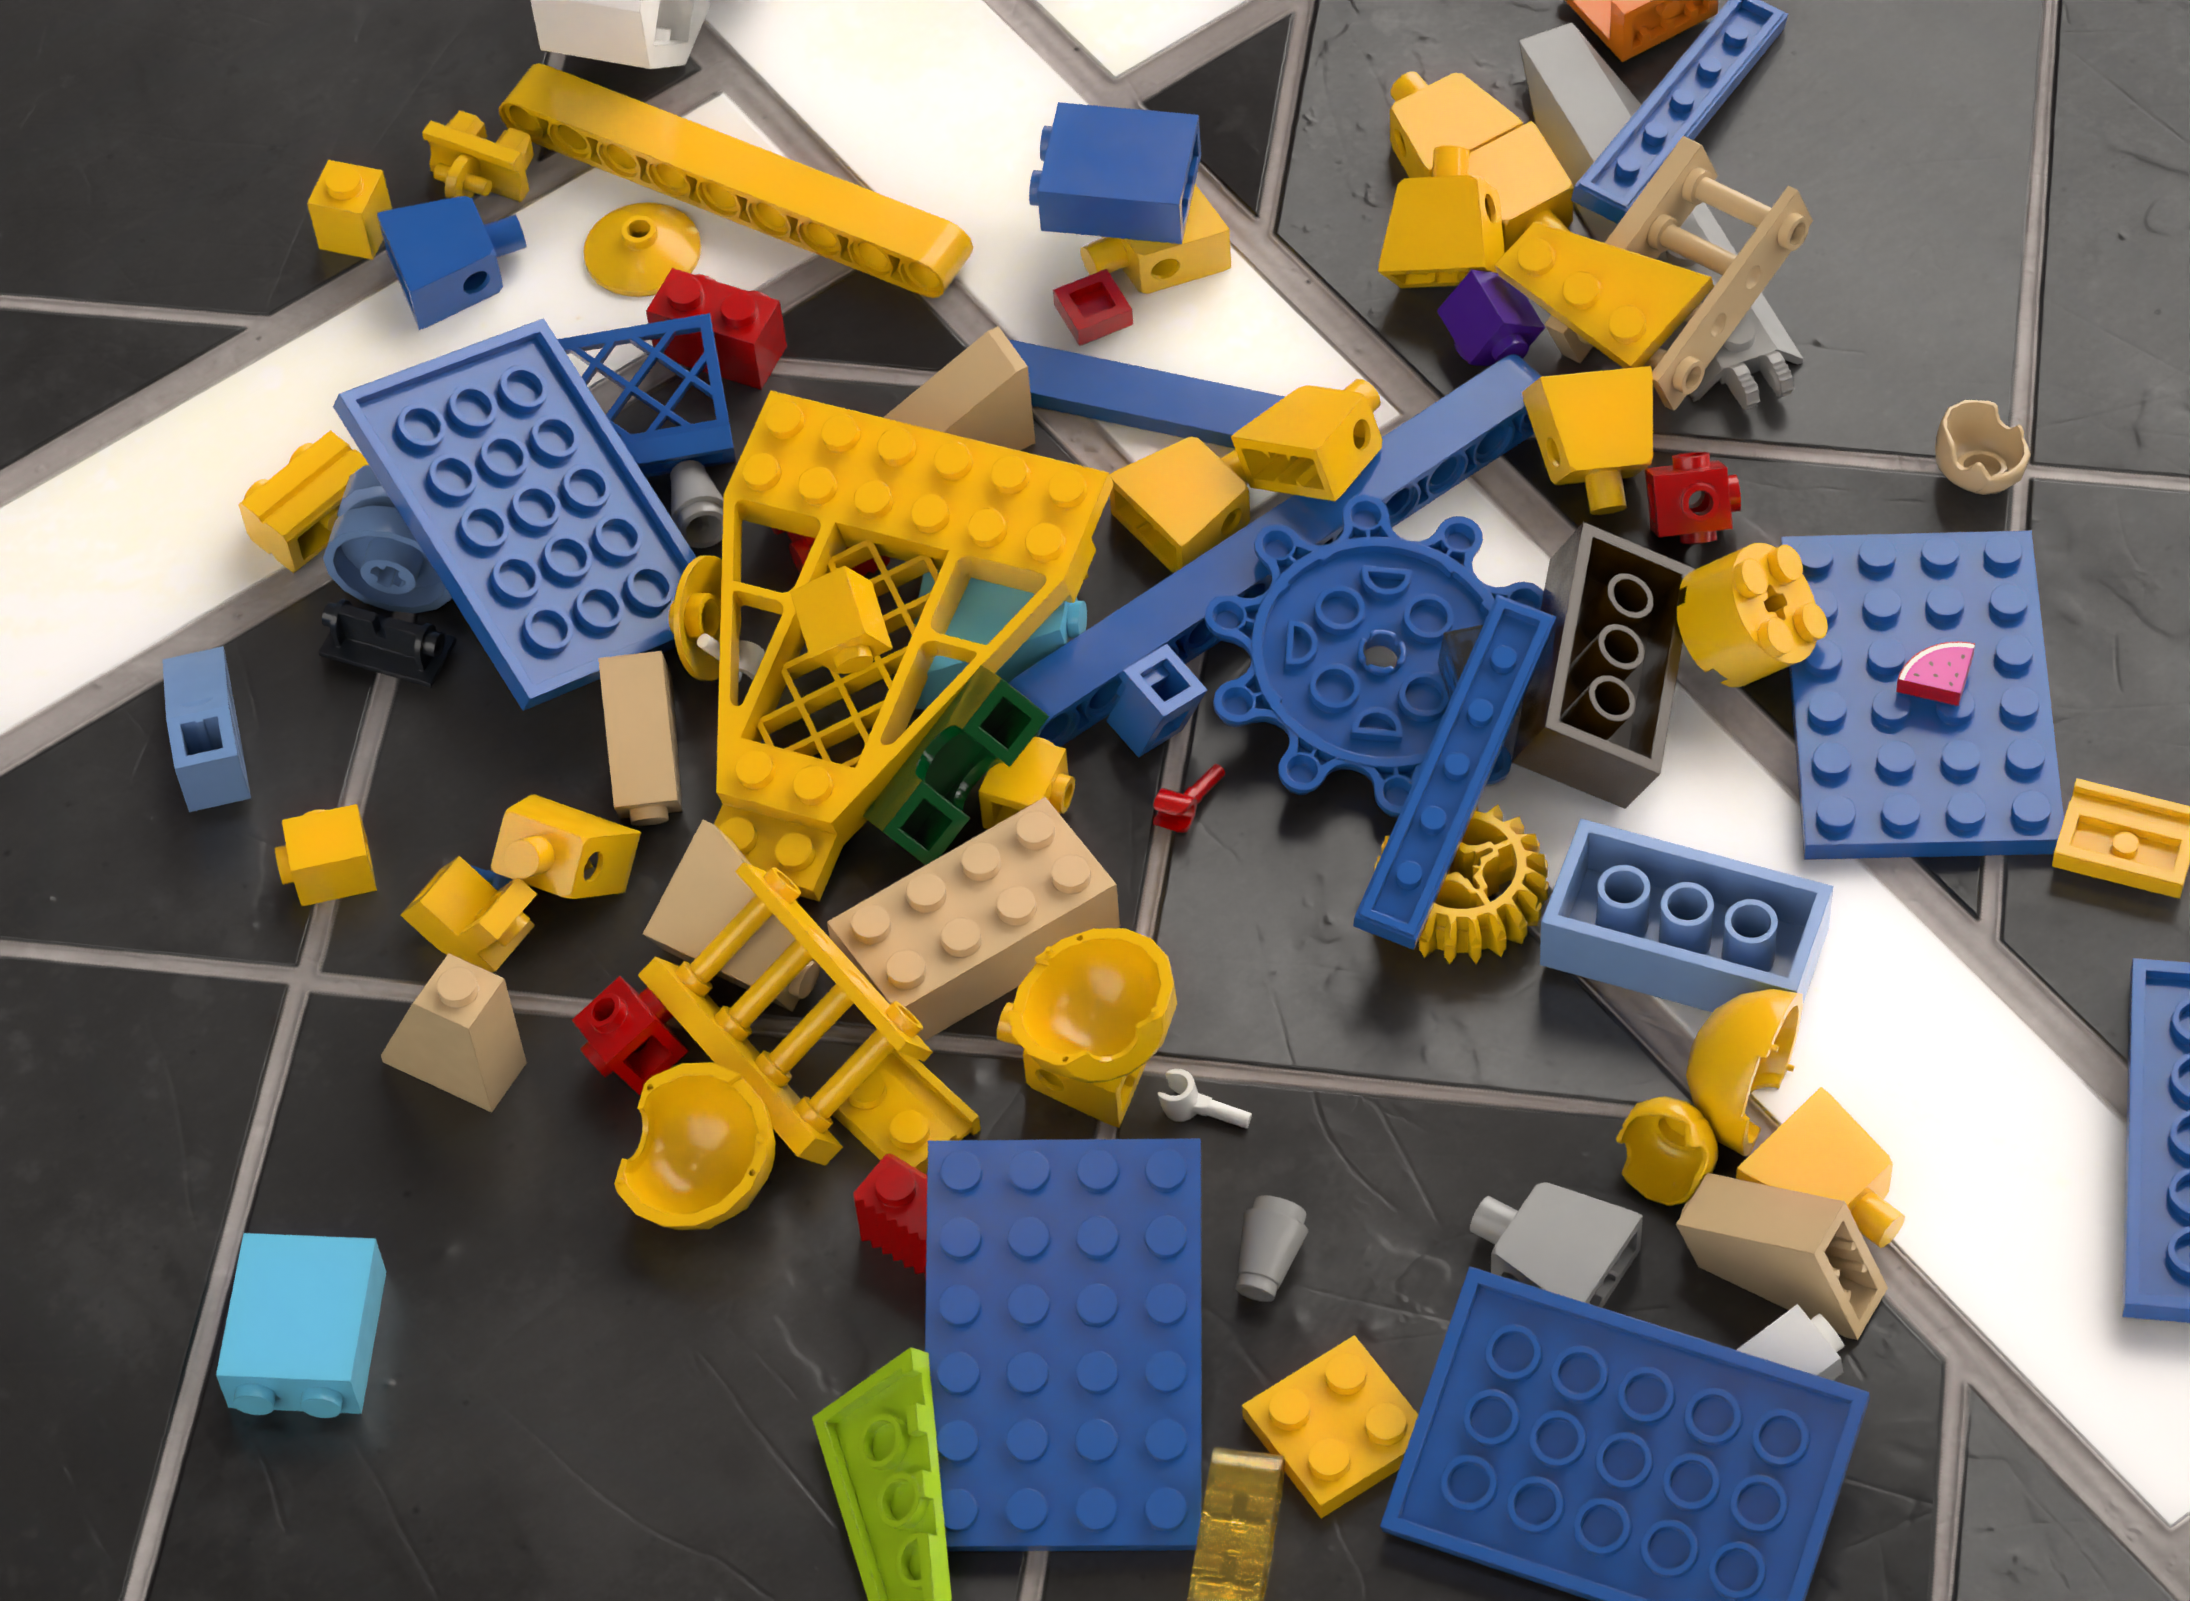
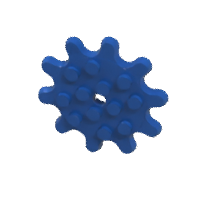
M1361 494L1349 499L1343 507V533L1331 544L1321 546L1310 544L1303 540L1293 529L1282 524H1270L1262 528L1256 535L1254 550L1261 563L1271 574L1272 582L1269 589L1263 595L1255 598L1221 595L1208 603L1205 609V623L1209 631L1217 639L1243 648L1251 659L1250 667L1244 675L1222 684L1217 689L1214 695L1213 706L1216 714L1228 726L1241 727L1251 723L1267 722L1277 725L1287 733L1289 746L1278 765V775L1282 784L1291 793L1306 795L1316 790L1329 773L1340 769L1353 770L1364 774L1372 782L1374 797L1380 809L1386 815L1398 818L1451 699L1444 672L1445 666L1450 678L1446 655L1458 682L1496 595L1540 610L1544 591L1534 583L1524 581L1505 587H1493L1480 581L1473 571L1472 562L1481 548L1483 535L1479 525L1472 519L1463 516H1453L1445 519L1439 525L1436 532L1428 539L1409 541L1399 537L1393 531L1389 521L1387 506L1381 499L1373 495ZM1374 646L1386 647L1395 653L1398 661L1394 668L1392 666L1378 667L1373 664L1367 666L1364 652ZM1451 672L1452 679H1453V683H1454V687L1456 688V682H1455L1454 677H1453V674H1452V672ZM1449 683L1451 695H1453V691ZM1522 701L1521 706H1520V708H1519L1518 711H1521L1523 701ZM1504 745L1486 786H1492L1504 780L1510 772L1512 765L1511 754Z

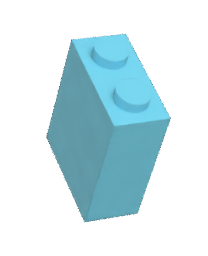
M243 1233L216 1377L228 1408H237L244 1413L252 1415H265L273 1410L303 1411L308 1415L318 1418H332L340 1413L362 1414L386 1278V1269L376 1239Z

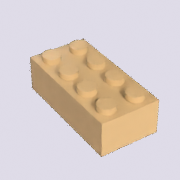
M1044 797L827 921L830 939L890 1005L894 1001L899 1002L919 1020L923 1029L917 1035L924 1042L1017 988L1036 964L1035 957L1044 952L1047 946L1051 947L1063 938L1093 928H1120L1117 884L1048 799Z

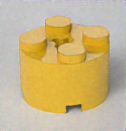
M1765 543L1750 544L1689 572L1683 578L1679 589L1687 587L1685 603L1677 606V622L1681 637L1689 654L1705 673L1715 669L1719 674L1727 678V680L1720 682L1721 684L1733 688L1742 687L1801 662L1811 654L1817 640L1826 636L1828 630L1826 616L1815 603L1808 582L1802 574L1803 565L1801 558L1792 547L1788 545L1774 547Z

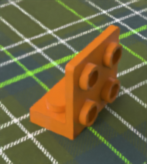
M1565 0L1622 62L1718 13V0Z

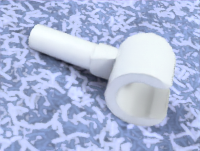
M708 634L700 635L697 640L698 647L719 660L720 642ZM739 641V682L743 673L752 680L754 679L765 654L764 650L753 642Z
M1183 1069L1167 1071L1165 1076L1169 1087L1180 1094L1170 1096L1162 1092L1157 1093L1161 1107L1169 1119L1183 1122L1191 1119L1196 1114H1200L1203 1116L1208 1115L1245 1129L1248 1128L1252 1113L1212 1100L1211 1097L1198 1093L1193 1076L1188 1071Z

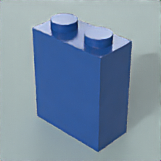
M1058 102L1053 125H1044L1041 133L1040 160L1044 161L1042 170H1033L1030 179L1029 203L1031 206H1038L1041 231L1182 244L1201 158L1199 115Z

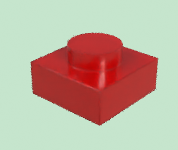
M1107 269L1053 290L1054 306L1079 346L1133 325L1132 308Z

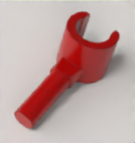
M1214 764L1192 786H1189L1184 794L1161 788L1153 804L1154 809L1159 811L1153 820V825L1175 832H1187L1193 823L1197 804L1225 776L1224 768L1219 764Z

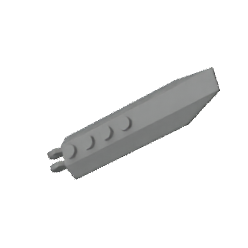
M1571 22L1519 40V46L1535 125L1568 175L1574 189L1575 184L1639 109L1641 104ZM1575 202L1573 203L1594 240L1604 243L1618 224ZM1704 202L1696 205L1680 228L1738 255ZM1669 249L1662 252L1657 260L1711 276L1714 286L1722 277V275ZM1762 292L1707 366L1698 388L1689 394L1693 402L1699 400L1719 380L1721 384H1727L1742 409L1747 410L1756 407L1760 402L1759 389L1751 374L1761 371L1773 392L1776 393V396L1781 398L1792 394V391L1795 389L1793 376L1785 360L1798 365L1803 363V357ZM1683 321L1662 344L1661 348L1668 351L1687 323Z

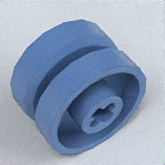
M369 465L363 466L350 475L337 513L338 518L335 520L323 556L330 577L344 591L362 602L388 611L420 613L437 610L452 599L451 595Z

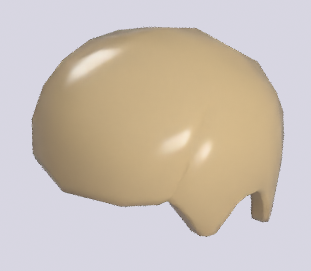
M1964 400L1948 407L1940 422L1935 441L1936 462L1944 476L1956 486L1982 495L1997 494L2021 481L2031 454L2026 440L2023 438L2024 431L2022 425L2018 424L2012 428L2006 426L2000 420L1997 404L1990 401Z

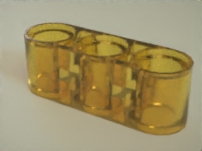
M1220 1447L1214 1448L1187 1601H1265L1283 1491L1284 1455Z

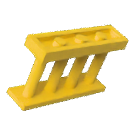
M743 862L735 872L756 895L691 964L684 961L679 966L654 957L638 976L715 1064L742 1075L768 1107L772 1128L796 1156L826 1166L843 1148L828 1130L833 1124L830 1116L894 1049L921 1061H925L933 1051L917 1035L923 1029L919 1020L899 1002L894 1001L890 1005L797 903L796 899L801 895V892L784 873L775 867L766 872ZM774 914L795 937V940L731 1008L723 1006L720 1009L707 994L713 988L710 981ZM814 958L836 984L771 1053L763 1051L760 1054L747 1039L752 1034L749 1026ZM855 1004L877 1029L811 1099L807 1096L800 1099L787 1084L792 1079L789 1071L839 1018Z

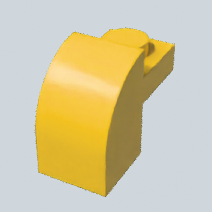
M458 856L434 875L401 913V916L444 954L448 955L449 953L493 973L497 971L535 926L523 910L537 893L520 878H515L499 890H496L464 859Z

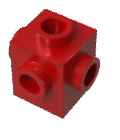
M1709 452L1678 454L1672 456L1673 465L1645 468L1650 530L1658 537L1679 535L1680 543L1697 544L1717 540L1718 530L1733 529L1732 512L1741 511V493L1738 477L1736 474L1728 475L1727 466L1719 460L1710 461ZM1701 491L1699 500L1689 505L1691 495Z
M621 976L613 981L572 1019L573 1023L588 1040L580 1050L591 1064L605 1077L614 1071L639 1095L642 1094L646 1081L652 1076L670 1069L688 1052L686 1047L666 1024L673 1015L648 987L639 994Z

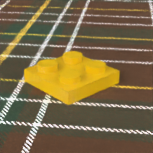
M1355 1335L1242 1405V1415L1245 1422L1321 1519L1400 1469L1418 1417V1413Z

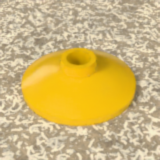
M659 203L630 204L608 213L592 227L584 244V260L591 277L608 291L630 297L656 295L672 268L692 273L698 264L701 254L700 235L693 221L678 209Z
M702 555L693 559L685 568L678 583L675 600L669 610V626L674 634L680 660L686 671L692 677L701 681H712L719 678V660L697 645L699 636L704 633L720 642L722 559L708 555ZM740 608V629H741V608Z

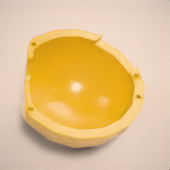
M1093 928L1063 938L1051 947L1047 946L1044 952L1036 956V964L1018 986L1012 1010H1008L1012 1036L1043 1070L1083 1083L1108 1082L1129 1075L1147 1063L1164 1043L1177 1006L1169 957L1151 938L1126 928Z
M1767 989L1740 994L1713 1011L1698 1031L1691 1046L1686 1078L1694 1107L1701 1111L1705 1119L1710 1123L1717 1142L1743 1156L1750 1155L1761 1131V1127L1752 1123L1745 1114L1749 1094L1764 1087L1779 1089L1787 1070L1794 1071L1795 1066L1791 1065L1790 1061L1803 1010V994Z
M713 1062L681 1063L652 1076L644 1084L637 1107L641 1113L643 1124L641 1140L634 1155L629 1159L621 1160L614 1183L616 1192L636 1215L663 1227L676 1230L710 1229L746 1210L767 1181L775 1157L773 1129L768 1107L762 1098L740 1073Z

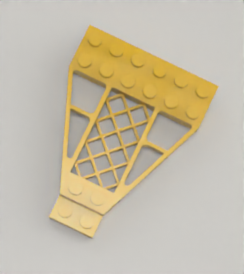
M770 390L723 494L716 793L723 804L714 825L735 843L752 866L766 872L772 867L777 868L798 887L801 897L820 901L843 846L867 821L863 815L980 665L995 674L1064 601L1075 602L1096 552L1092 535L1114 485L1109 472ZM742 521L815 538L797 582L791 590L844 565L851 569L874 558L881 572V575L870 579L876 596L879 597L890 591L898 607L883 615L887 632L889 634L907 625L912 635L908 646L884 658L878 655L874 657L875 662L866 669L851 673L843 678L830 670L835 680L834 682L801 698L793 680L823 665L810 659L808 652L799 656L805 640L790 591L781 593L741 583ZM880 555L907 562L887 571ZM930 572L935 582L932 591L904 605L896 588ZM971 578L1034 593L1035 595L987 645L945 635ZM746 605L781 614L782 616L744 702L738 706L740 608ZM920 617L915 627L913 623L914 619ZM944 656L969 663L907 728L928 679L927 672L934 657ZM896 673L892 681L890 675ZM884 679L889 689L885 700L861 712H857L850 695ZM787 684L794 701L775 710ZM844 699L851 716L817 732L810 714L838 700ZM803 718L811 736L785 749L775 747L769 734ZM872 727V730L868 735L867 729ZM860 733L865 742L861 755L842 764L832 762L826 749ZM817 753H820L822 759L812 756Z

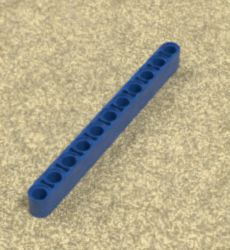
M1517 354L1509 355L1499 360L1383 436L1380 451L1336 501L1298 495L1291 496L1017 675L1009 684L1050 716L1034 737L1044 738L1055 746L1061 747L1110 715L1119 700L1116 690L1123 682L1119 678L1121 672L1165 644H1168L1184 664H1187L1222 641L1209 631L1205 623V609L1208 603L1221 595L1255 598L1263 595L1271 585V574L1261 563L1254 550L1256 535L1262 528L1270 524H1282L1293 529L1303 540L1310 544L1319 546L1331 544L1343 533V507L1349 499L1361 494L1373 495L1382 500L1387 506L1390 525L1393 528L1535 434L1523 401L1522 392L1542 376Z

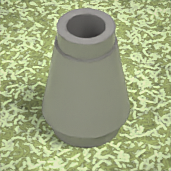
M688 460L677 464L670 473L671 518L689 546L695 548L713 546L722 540L723 497L700 462Z
M1259 1196L1255 1198L1253 1207L1244 1211L1237 1273L1238 1280L1235 1286L1238 1293L1262 1302L1274 1300L1277 1289H1279L1309 1232L1308 1228L1304 1225L1307 1213L1302 1207L1279 1197Z

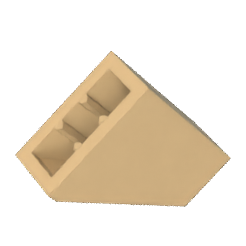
M999 326L983 334L883 417L1019 451L1035 444L1028 366Z
M662 651L598 658L614 809L620 819L630 818L631 825L635 826L656 825L667 822L669 820L668 813L683 810L673 682Z
M702 820L643 932V935L662 950L689 963L693 962L756 895L735 872L743 862L750 864V862L735 843L714 824ZM773 914L716 976L748 990L795 940V937ZM814 958L776 997L773 1003L793 1012L798 1000L809 995L817 982L820 972V966Z
M448 953L412 1003L382 1052L381 1058L383 1063L492 1113L527 1064L505 979Z
M1707 1173L1693 1197L1684 1205L1681 1216L1676 1223L1699 1268L1787 1310L1798 1304L1810 1320L1820 1313L1836 1333L1846 1338L1859 1339L1888 1289L1845 1201Z

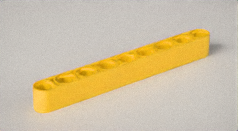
M533 64L499 106V115L506 127L527 133L531 137V142L925 297H940L973 253V244L967 233L958 225L946 219L548 65Z

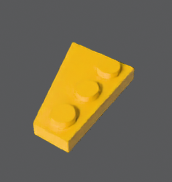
M1536 221L1528 227L1495 264L1498 276L1624 369L1643 367L1714 288L1711 276Z

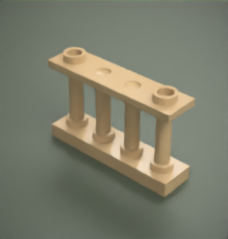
M1682 136L1604 242L1653 259H1657L1662 252L1669 249L1722 275L1703 303L1700 302L1684 320L1687 325L1668 351L1660 347L1644 364V367L1651 366L1653 386L1664 406L1673 411L1678 408L1687 394H1691L1698 388L1707 366L1790 252L1802 245L1807 237L1809 226L1813 222L1799 191L1789 185L1771 208L1716 182L1715 179L1718 175L1702 144L1685 136ZM1704 202L1757 229L1738 255H1735L1680 228L1696 205ZM1552 315L1544 324L1561 354L1578 363H1581L1591 348L1594 347Z

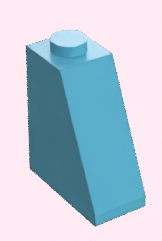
M930 572L923 574L919 598L930 593L935 584ZM971 578L945 635L987 645L1035 594ZM1077 597L1074 603L1064 601L995 674L1009 683L1017 675L1085 632L1087 626L1085 601H1078ZM920 617L914 619L915 627ZM935 656L927 672L928 679L915 709L925 710L969 663L944 656Z

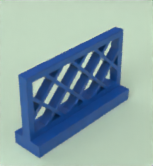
M710 313L557 339L566 354H572L589 365L581 376L586 385L599 372L624 389L606 416L645 477L671 473L677 464L688 460L700 462L704 467L736 462ZM701 332L704 353L690 372L663 354L675 336ZM661 338L655 348L645 342ZM631 343L649 356L629 382L603 363L616 346ZM601 349L595 358L585 352ZM656 362H659L684 379L665 406L638 388ZM706 365L710 385L698 378ZM693 385L713 399L716 420L690 424L673 411ZM631 396H634L659 413L646 432L630 434L613 422ZM667 419L677 426L660 429Z

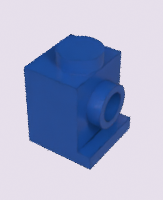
M1165 644L1121 672L1119 678L1123 682L1116 690L1119 700L1106 721L1139 758L1184 729L1206 694L1207 689L1168 644Z

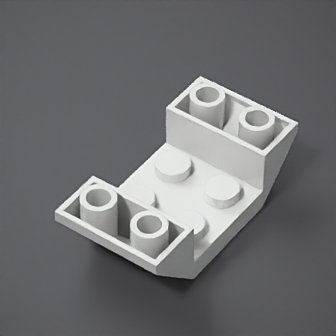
M531 0L540 50L647 69L686 65L711 3V0Z

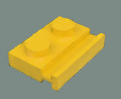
M2076 778L2071 801H2069L2054 851L2052 867L2180 899L2190 866V806Z
M896 1049L883 1060L832 1114L878 1159L881 1160L885 1154L891 1153L924 1174L928 1173V1141L962 1140L969 1133L974 1136L981 1130L979 1116L918 1059L900 1053Z

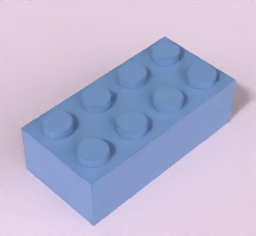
M1580 818L1541 921L1540 965L1713 1012L1716 1008L1740 994L1767 989L1803 994L1804 1003L1829 931L1833 886Z

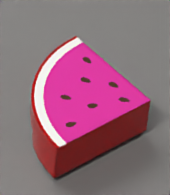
M1945 642L1918 652L1902 668L1897 680L1896 692L1959 706L1973 660L1975 643Z

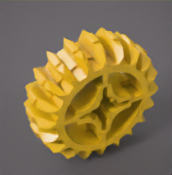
M1498 804L1486 813L1479 812L1477 805L1420 935L1419 950L1424 958L1436 949L1444 950V957L1450 965L1457 956V953L1468 952L1470 958L1477 964L1482 956V950L1486 948L1502 957L1504 950L1507 948V940L1522 944L1524 937L1527 936V926L1538 925V921L1542 916V906L1545 905V901L1548 899L1549 882L1546 881L1548 877V862L1545 859V854L1540 853V843L1537 840L1536 834H1524V825L1521 822L1520 816L1503 822V812H1501ZM1385 836V840L1381 846V855L1385 849V846L1390 836ZM1378 856V857H1377V862H1375V865H1374V871H1375V869H1376V867H1377V864H1378V862H1379L1381 856ZM1511 880L1512 883L1507 890L1490 902L1488 897L1499 891V885Z

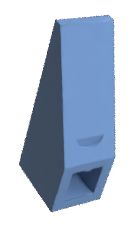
M224 647L162 659L166 721L174 769L189 812L251 799Z

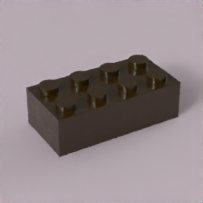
M1585 522L1578 527L1549 561L1540 611L1556 616V623L1523 699L1511 763L1624 809L1661 774L1683 639L1677 622V606L1685 603L1687 587L1679 588L1683 578L1689 572L1695 570L1694 568Z

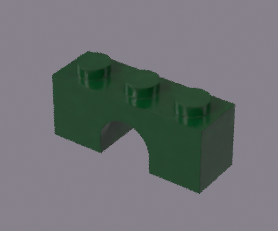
M980 665L863 817L923 864H929L943 854L970 819L964 814L963 807L969 792L976 782L996 764L1004 763L1010 767L1050 716L1004 679Z

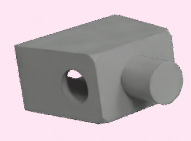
M1543 1182L1534 1187L1519 1211L1490 1196L1485 1197L1474 1213L1470 1224V1232L1495 1244L1491 1253L1492 1274L1602 1308L1641 1250L1643 1216L1635 1211L1548 1182Z

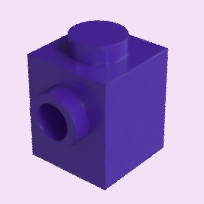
M1471 269L1437 310L1455 340V348L1459 355L1469 364L1476 366H1492L1509 355L1517 354L1524 358L1529 351L1530 345L1546 328L1527 297L1495 272Z

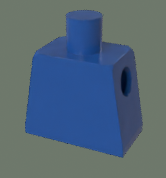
M465 195L377 213L386 253L419 330L428 328L499 293L503 288L497 258L527 248L525 237L516 215L484 225L473 199Z

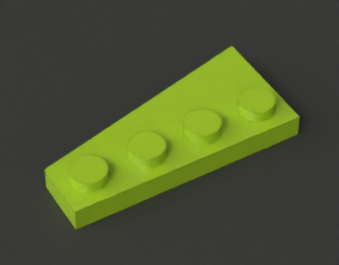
M910 1347L812 1417L868 1601H952L929 1354Z

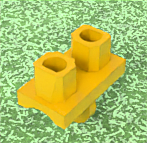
M461 110L458 111L447 125L430 121L423 130V139L429 142L431 148L430 170L434 172V179L445 182L446 199L464 195L472 198L474 193L486 197L492 192L522 202L530 191L526 170L534 156L531 137L527 133L509 128L504 130L496 143L486 140L485 123L477 116Z

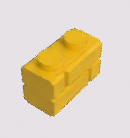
M331 430L314 444L306 443L301 445L292 454L288 465L269 480L261 479L255 482L246 492L244 500L238 504L246 532L250 539L268 554L272 553L274 558L292 573L298 571L327 547L335 520L338 518L337 513L349 476L363 466L369 465L364 456L356 449L352 450L347 442Z

